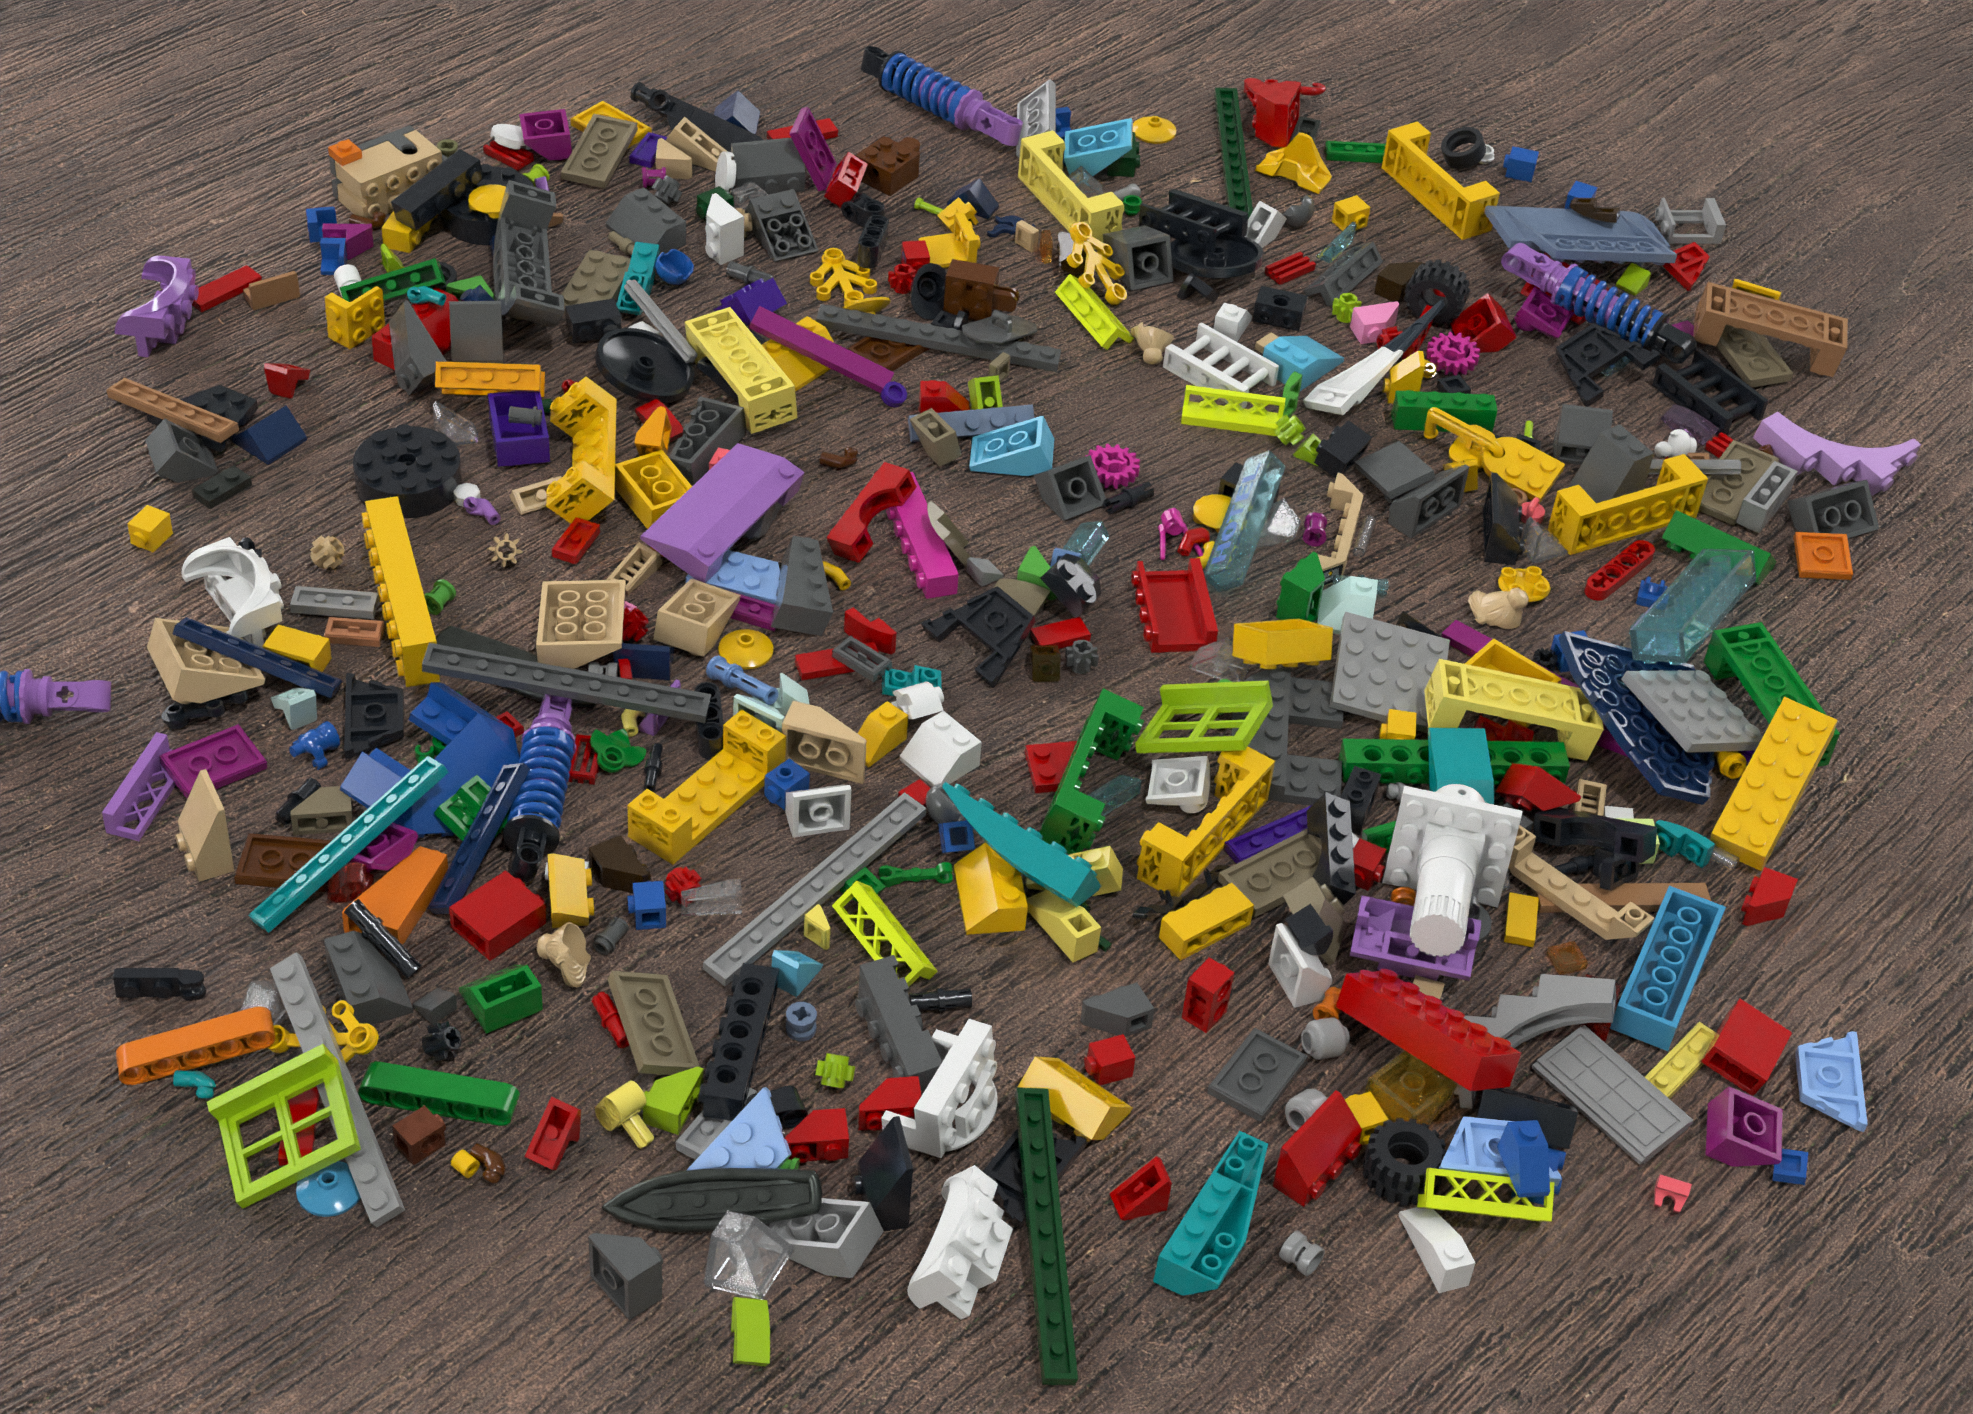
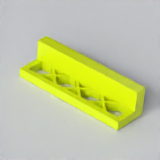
M1069 274L1055 291L1058 297L1103 348L1108 350L1118 337L1128 343H1131L1134 339L1090 287L1086 289L1080 285L1078 278Z
M1186 385L1181 424L1277 436L1274 430L1279 427L1276 422L1283 417L1286 398ZM1190 394L1201 395L1204 400L1201 402L1189 401ZM1224 398L1229 403L1225 406L1217 405L1215 400ZM1247 401L1251 402L1254 406L1250 409H1245L1239 404ZM1267 405H1277L1279 410L1278 413L1268 412L1264 407Z
M856 881L832 905L874 961L883 958L880 955L881 941H889L892 944L891 955L895 956L897 962L907 963L912 970L905 977L908 987L920 976L930 980L938 972L871 886ZM853 897L859 902L857 915H849L844 909V906ZM864 920H873L875 922L874 936H865L863 933Z
M1426 1168L1425 1193L1418 1194L1417 1207L1552 1222L1555 1182H1550V1193L1548 1196H1544V1207H1535L1526 1197L1518 1198L1517 1193L1508 1203H1502L1493 1191L1502 1184H1508L1516 1193L1510 1177ZM1435 1176L1446 1177L1454 1188L1445 1196L1433 1195ZM1454 1178H1460L1464 1180L1458 1184ZM1471 1180H1477L1485 1190L1476 1200L1470 1199L1462 1189ZM1486 1182H1494L1495 1184L1489 1187ZM1458 1192L1462 1198L1452 1196ZM1490 1196V1198H1491L1494 1202H1492V1201H1483V1200H1484L1486 1197ZM1521 1200L1524 1203V1205H1518L1515 1203Z

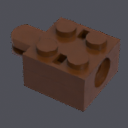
M883 136L855 155L868 164L861 182L888 196H892L919 177L920 142L911 137H906L900 142H896L891 138Z
M952 259L946 274L943 311L957 315L958 311L961 310L967 312L969 320L978 321L992 316L995 309L1013 312L1016 309L1020 296L1016 288L998 285L1000 267Z

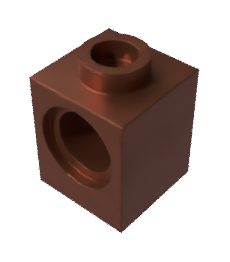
M425 1106L392 1125L394 1146L413 1166L446 1145L444 1134L446 1125L443 1119L438 1114L433 1115Z

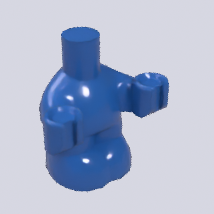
M325 721L317 728L299 735L298 740L294 741L292 746L289 747L290 754L293 757L305 752L312 754L315 758L312 764L319 770L328 765L323 751L339 748V735L335 727L330 722Z

